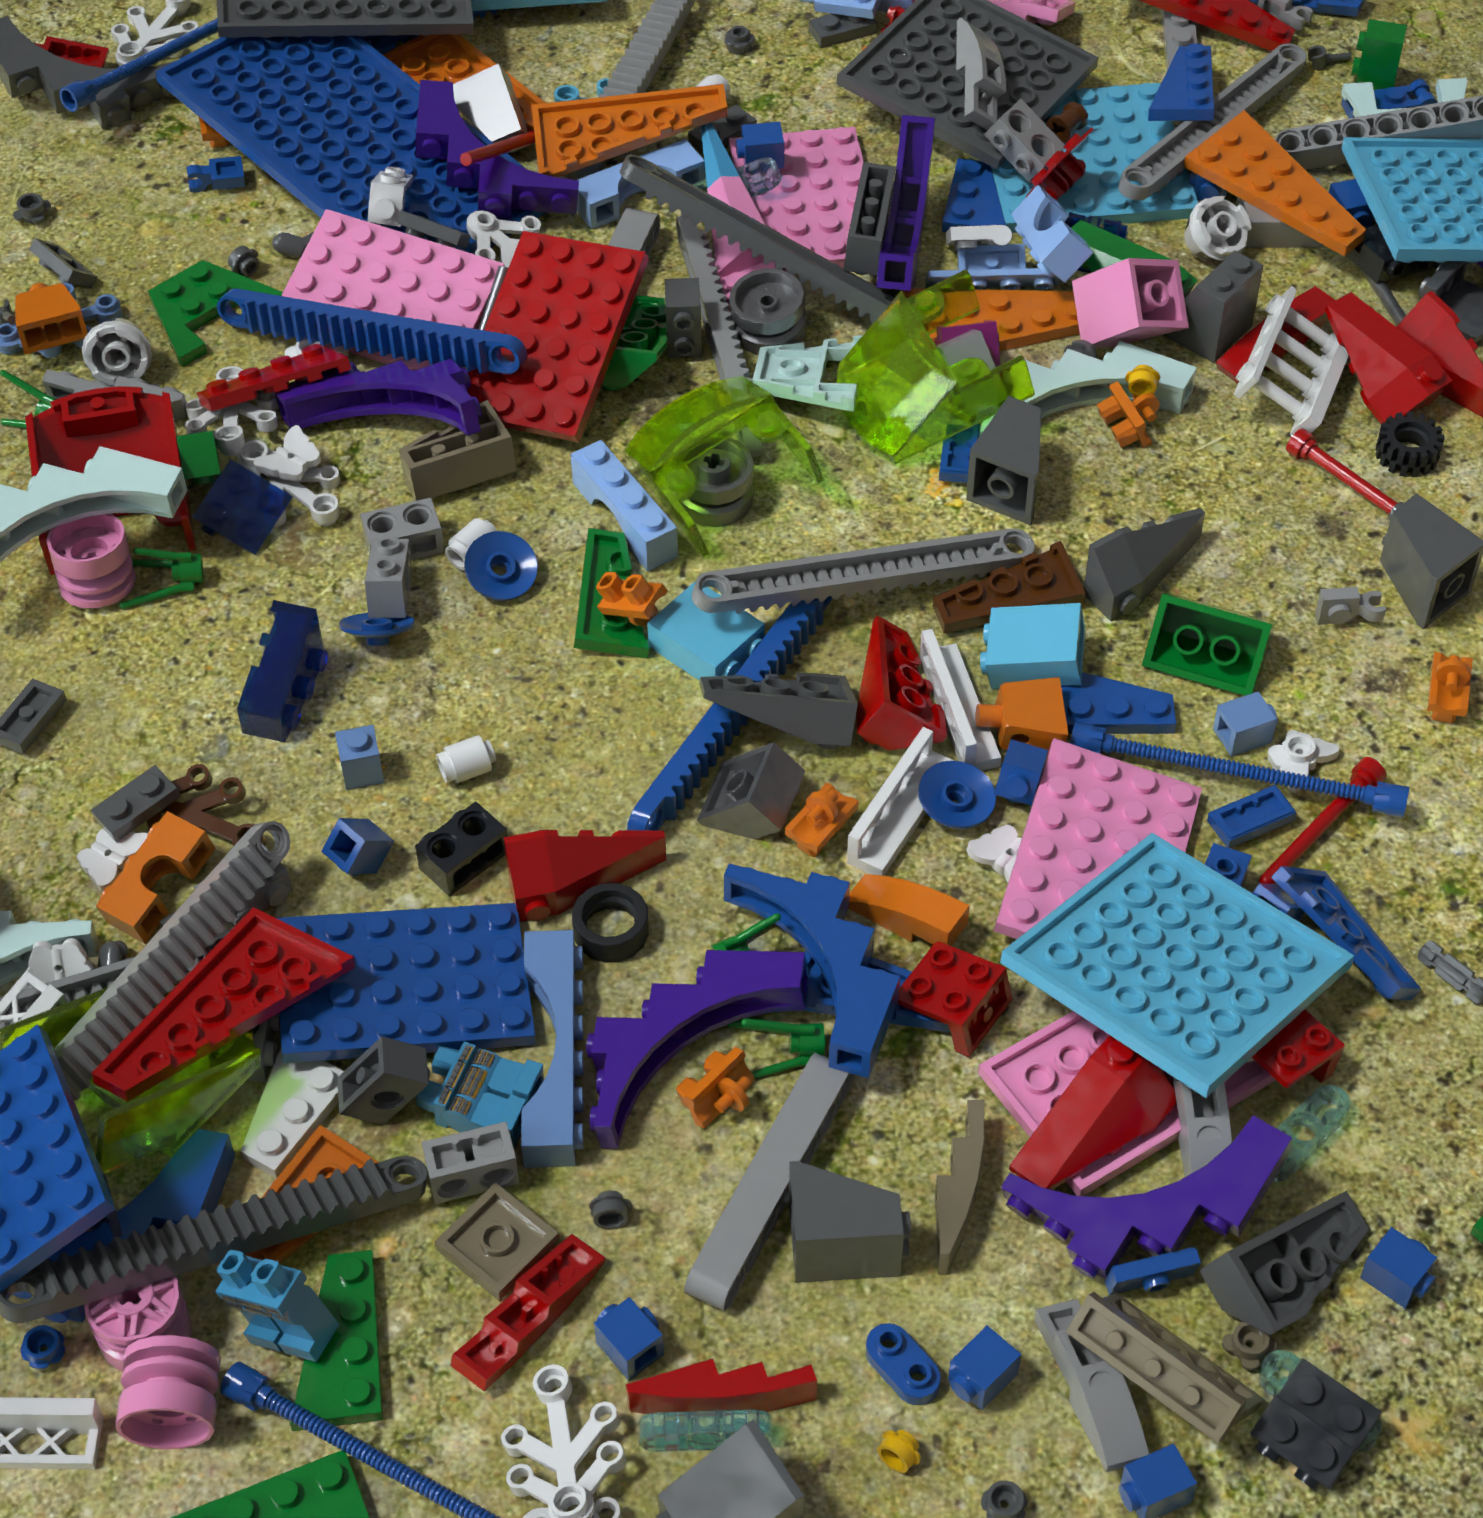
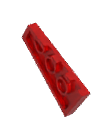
M314 344L301 350L302 354L292 358L290 356L277 357L270 361V366L258 369L257 367L242 370L238 373V378L226 381V379L212 381L206 385L207 389L197 392L202 407L210 411H216L256 399L258 397L256 391L262 390L264 393H276L288 389L289 381L308 380V382L322 379L321 372L328 369L337 368L339 373L352 369L348 356L326 348L321 344Z

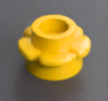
M1138 365L1134 367L1133 371H1128L1125 376L1128 390L1136 396L1145 393L1153 394L1159 385L1160 374L1149 365Z
M901 1429L896 1432L887 1430L882 1434L884 1439L877 1448V1453L884 1464L898 1473H906L913 1464L918 1465L920 1463L921 1455L917 1451L919 1443L913 1435Z

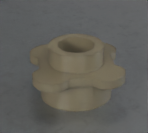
M1241 1321L1233 1334H1226L1223 1337L1222 1347L1226 1352L1233 1353L1239 1358L1244 1369L1256 1370L1262 1358L1275 1353L1277 1343L1273 1337H1269V1334ZM1249 1341L1252 1342L1254 1346L1249 1348L1245 1345V1343Z

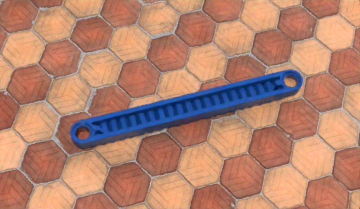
M243 289L229 290L217 303V310L223 321L234 327L249 329V332L252 334L261 331V335L264 336L273 333L275 338L284 335L286 340L296 337L298 342L308 339L309 344L320 341L322 346L331 343L332 348L343 345L344 350L356 348V352L368 350V354L380 352V355L383 357L392 354L395 359L404 356L406 361L417 358L418 363L428 360L429 365L452 359L460 368L466 367V371L469 372L478 369L480 374L487 371L512 374L527 359L525 345L517 337L509 334ZM230 301L236 302L240 306L242 314L236 313L231 308ZM501 348L509 349L513 353L515 361L507 360L502 355Z
M828 596L823 602L815 598L809 604H806L805 600H801L796 606H792L790 603L735 676L742 675L752 679L753 682H761L765 678V674L784 675L786 673V664H793L794 655L801 653V645H807L809 635H815L816 625L823 624V611L829 605L832 596ZM713 703L635 805L628 820L627 830H659L666 820H676L677 809L683 810L685 808V799L693 797V788H700L701 777L707 778L709 776V767L717 765V756H724L725 746L733 744V735L739 736L740 725L748 724V716Z

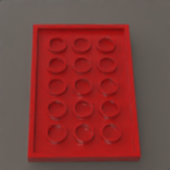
M523 231L484 330L517 337L526 347L527 359L512 374L491 371L480 374L478 369L468 371L471 381V388L467 389L468 394L471 397L475 396L479 404L488 399L505 428L580 443L647 267L649 257L646 252ZM501 348V353L507 360L515 361L514 355L509 349Z

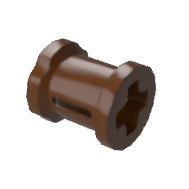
M1069 102L1064 106L1063 112L1060 115H1053L1046 125L1063 143H1066L1072 137L1075 130H1081L1088 124V114L1082 105L1076 102Z

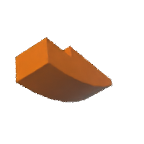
M864 874L849 893L850 910L910 942L918 936L931 944L940 941L952 946L968 924L970 905L940 891L904 879Z

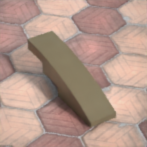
M967 1100L965 1117L966 1137H952L950 1154L951 1175H937L935 1215L938 1275L948 1274L965 1237L976 1200L984 1144L985 1100Z

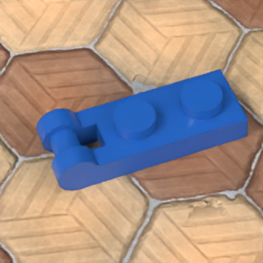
M1417 79L1407 86L1374 90L1377 109L1412 108L1438 103L1434 95L1429 93L1430 88L1424 79ZM1342 97L1341 105L1347 117L1354 118L1352 105L1349 100L1345 101Z

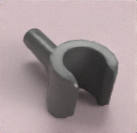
M1316 45L1309 48L1308 60L1312 62V67L1315 70L1321 71L1326 67L1327 63L1351 60V53L1327 54L1325 47Z
M9 300L3 301L4 306L0 307V325L5 323L14 324L15 317Z

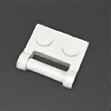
M1005 225L950 227L946 232V246H954V251H957V249L977 248V245L984 244L1004 246L1010 242L1012 233Z

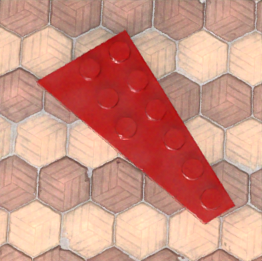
M253 907L91 1072L93 1083L128 1102L354 969V956Z

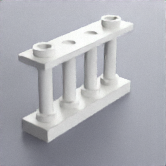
M1292 286L1282 296L1276 294L1268 303L1265 309L1268 316L1248 362L1242 366L1236 376L1239 383L1233 394L1239 399L1253 386L1292 413V419L1295 422L1290 432L1291 436L1300 428H1304L1312 433L1321 425L1349 356L1346 348L1339 345L1334 333L1327 334L1290 307L1297 292V289ZM1284 320L1320 345V350L1323 352L1322 356L1319 357L1282 331L1281 327ZM1274 343L1312 368L1313 378L1310 380L1273 354L1271 350ZM1265 365L1303 391L1302 396L1305 397L1303 402L1301 403L1261 375Z

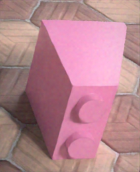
M1127 258L1072 281L1080 338L1090 342L1095 348H1110L1116 346L1119 341L1131 343L1189 328L1178 260Z

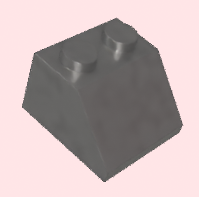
M775 742L726 760L720 766L697 821L702 826L754 840L769 834H776L784 828L788 821L787 814L793 800L800 792L799 785L805 770Z

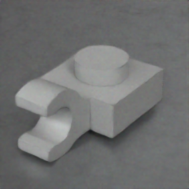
M1259 0L1258 2L1260 8L1296 30L1303 29L1304 20L1309 23L1312 21L1313 10L1307 6H1292V0Z
M1358 587L1320 589L1315 610L1317 624L1355 622L1356 615L1362 616L1371 622L1384 620L1386 607H1374L1380 605L1382 593L1379 591H1369L1359 594Z

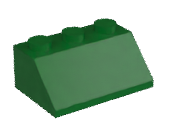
M1169 592L1162 593L1141 666L1246 696L1252 694L1255 689L1276 622Z

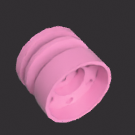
M113 514L85 517L59 525L49 531L46 542L61 596L69 604L81 608H101L125 598L134 588L136 574L129 553L125 530L122 522Z
M176 1276L84 1304L85 1316L94 1333L99 1349L107 1362L121 1372L124 1371V1352L135 1341L163 1335L191 1336V1317Z
M176 1335L152 1336L139 1339L130 1344L123 1356L124 1371L121 1375V1384L124 1390L118 1399L115 1425L118 1434L129 1442L157 1449H184L198 1446L208 1441L215 1429L217 1403L214 1394L219 1386L217 1376L221 1365L219 1352L203 1341Z

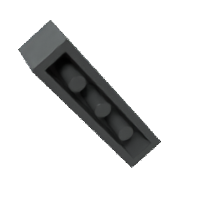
M863 162L848 233L844 271L854 272L859 275L878 274L879 254L884 243L892 201L896 170L894 166Z

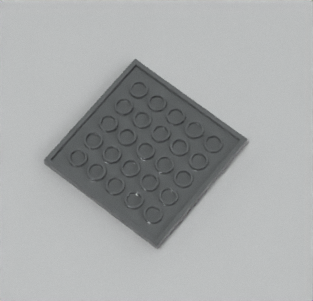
M915 0L837 74L836 84L901 119L902 115L936 118L935 137L995 169H998L1007 159L984 136L988 130L965 117V77L956 71L958 19H965L989 35L1001 54L1006 77V93L997 98V120L1018 100L1022 99L1044 122L1097 68L1099 57L988 0Z

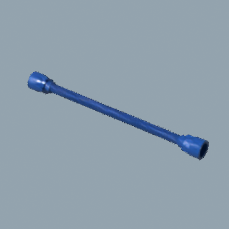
M217 19L94 80H78L62 87L59 91L62 104L71 112L85 107L96 100L95 95L99 91L217 33Z
M1075 722L1070 744L1099 754H1111L1116 751L1117 754L1121 752L1122 755L1126 753L1127 756L1131 754L1132 757L1136 755L1137 758L1141 756V758L1146 757V759L1165 761V763L1170 762V764L1175 763V765L1180 764V766L1185 765V767L1190 766V768L1195 767V769L1200 768V770L1205 769V771L1210 770V772L1215 771V773L1219 772L1220 774L1224 772L1225 775L1229 773L1230 776L1234 774L1235 777L1239 775L1240 778L1244 776L1245 779L1249 777L1250 780L1254 778L1255 781L1259 779L1260 782L1264 780L1265 783L1269 781L1270 784L1274 782L1275 785L1279 783L1280 786L1284 784L1285 787L1289 785L1290 788L1294 786L1295 789L1299 787L1300 790L1304 788L1305 791L1309 789L1310 792L1314 790L1315 793L1319 791L1320 794L1324 792L1325 795L1329 793L1330 796L1334 794L1336 797L1340 795L1341 798L1345 796L1346 799L1350 797L1351 800L1355 798L1356 801L1360 799L1363 804L1373 806L1372 811L1404 818L1410 789L1407 786L1378 781L1377 787L1367 785L1361 788L1360 785L1356 787L1355 784L1351 786L1350 783L1346 785L1345 782L1341 784L1340 781L1336 783L1335 780L1331 782L1330 779L1326 781L1325 778L1321 780L1320 777L1316 779L1315 776L1311 778L1310 775L1306 777L1305 774L1301 776L1300 773L1296 775L1295 772L1291 774L1289 771L1286 773L1284 770L1281 772L1279 769L1276 771L1274 768L1271 770L1269 767L1266 769L1264 766L1261 768L1259 765L1256 767L1254 764L1251 766L1249 763L1246 765L1245 763L1241 764V762L1236 763V761L1231 762V760L1226 761V759L1221 760V758L1216 759V757L1211 758V756L1206 757V755L1186 753V751L1181 753V750L1176 752V749L1171 750V748L1167 750L1166 747L1162 749L1161 746L1157 748L1156 745L1152 747L1151 744L1147 746L1146 743L1142 745L1141 742L1137 744L1136 741L1132 743L1131 740L1127 741L1125 739L1123 741L1121 738L1118 740L1115 735L1106 734V728Z
M236 1362L225 1374L220 1392L236 1403L244 1405L253 1411H256L259 1407L264 1410L270 1409L277 1415L284 1417L292 1423L294 1422L295 1425L306 1431L308 1430L309 1433H313V1435L320 1439L322 1438L343 1452L351 1454L352 1457H356V1459L370 1465L377 1471L385 1473L386 1476H390V1478L395 1479V1481L400 1482L402 1485L404 1484L420 1495H424L425 1498H429L436 1504L439 1503L441 1507L444 1506L450 1512H454L456 1515L459 1514L461 1518H501L499 1516L496 1517L494 1513L491 1514L490 1511H486L485 1508H481L480 1505H476L474 1502L471 1503L469 1499L466 1500L465 1497L456 1494V1492L451 1491L449 1488L447 1489L435 1480L427 1478L426 1475H422V1473L417 1472L410 1466L407 1467L406 1464H402L401 1461L388 1456L381 1450L373 1448L372 1445L361 1439L359 1440V1438L354 1437L338 1426L330 1424L329 1421H325V1419L318 1415L316 1416V1414L302 1408L286 1397L278 1395L277 1390L267 1382L268 1378L248 1365Z

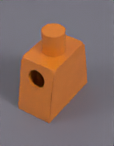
M36 283L30 287L29 291L15 296V324L24 354L79 341L88 334L81 308L64 284L58 283L47 286L44 283Z
M1053 677L1003 683L1000 685L995 704H977L975 712L976 726L997 728L999 746L1003 750L1008 749L1012 739L1046 749L1049 752L1053 738L1064 742L1068 738L1060 678Z

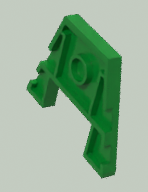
M204 260L148 290L150 302L162 328H164L167 334L168 341L181 367L207 353L205 342L192 331L220 316L217 310V303L229 290L243 289L281 296L283 292ZM230 301L231 308L238 305L236 302Z

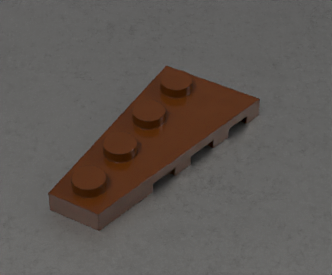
M1059 541L1050 545L1049 551L1040 555L1034 552L1022 557L1021 563L1005 569L1002 566L991 571L990 577L979 582L973 579L934 596L932 607L945 634L990 623L991 608L1068 603L1082 604L1085 602L1086 593L1062 542Z

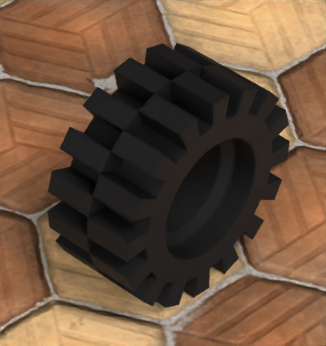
M1402 412L1395 414V418L1392 416L1386 418V422H1383L1375 448L1376 458L1380 459L1382 467L1389 464V472L1394 473L1396 469L1400 470L1399 476L1406 477L1407 472H1411L1412 477H1418L1419 471L1426 475L1429 474L1430 469L1434 470L1436 468L1445 438L1444 434H1442V428L1440 426L1435 427V420L1431 418L1428 422L1425 421L1426 415L1420 414L1419 418L1413 417L1414 412H1407V416L1404 417ZM1400 442H1411L1419 447L1405 446Z

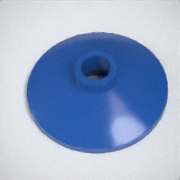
M493 531L481 535L470 545L464 560V570L469 583L478 593L492 600L508 601L522 596L531 588L536 579L538 564L533 549L524 539L510 532ZM502 567L506 573L498 575L494 573L493 568Z
M368 613L345 617L339 622V628L342 631L366 638V644L370 646L389 644V637L402 634L414 627V619L406 615V618H369Z
M943 761L931 766L923 774L918 787L919 801L925 812L938 823L951 828L968 829L982 824L989 818L996 803L995 789L988 776L977 767L962 761ZM950 799L956 800V801H958L959 803H955V802L951 801Z

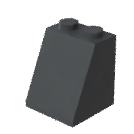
M1233 251L1184 299L1189 328L1163 334V336L1215 363L1252 327L1264 265L1237 251Z
M1011 396L1007 397L970 449L966 500L1025 524H1032L1039 475L1040 407Z
M1415 494L1406 502L1397 503L1389 513L1388 520H1390L1387 533L1382 540L1383 550L1380 563L1417 625L1424 629L1471 593L1483 555V540L1423 497Z
M800 1161L789 1162V1213L795 1283L900 1277L902 1260L909 1259L908 1238H911L909 1211H901L900 1194Z
M753 1419L659 1493V1514L655 1515V1518H804V1495Z

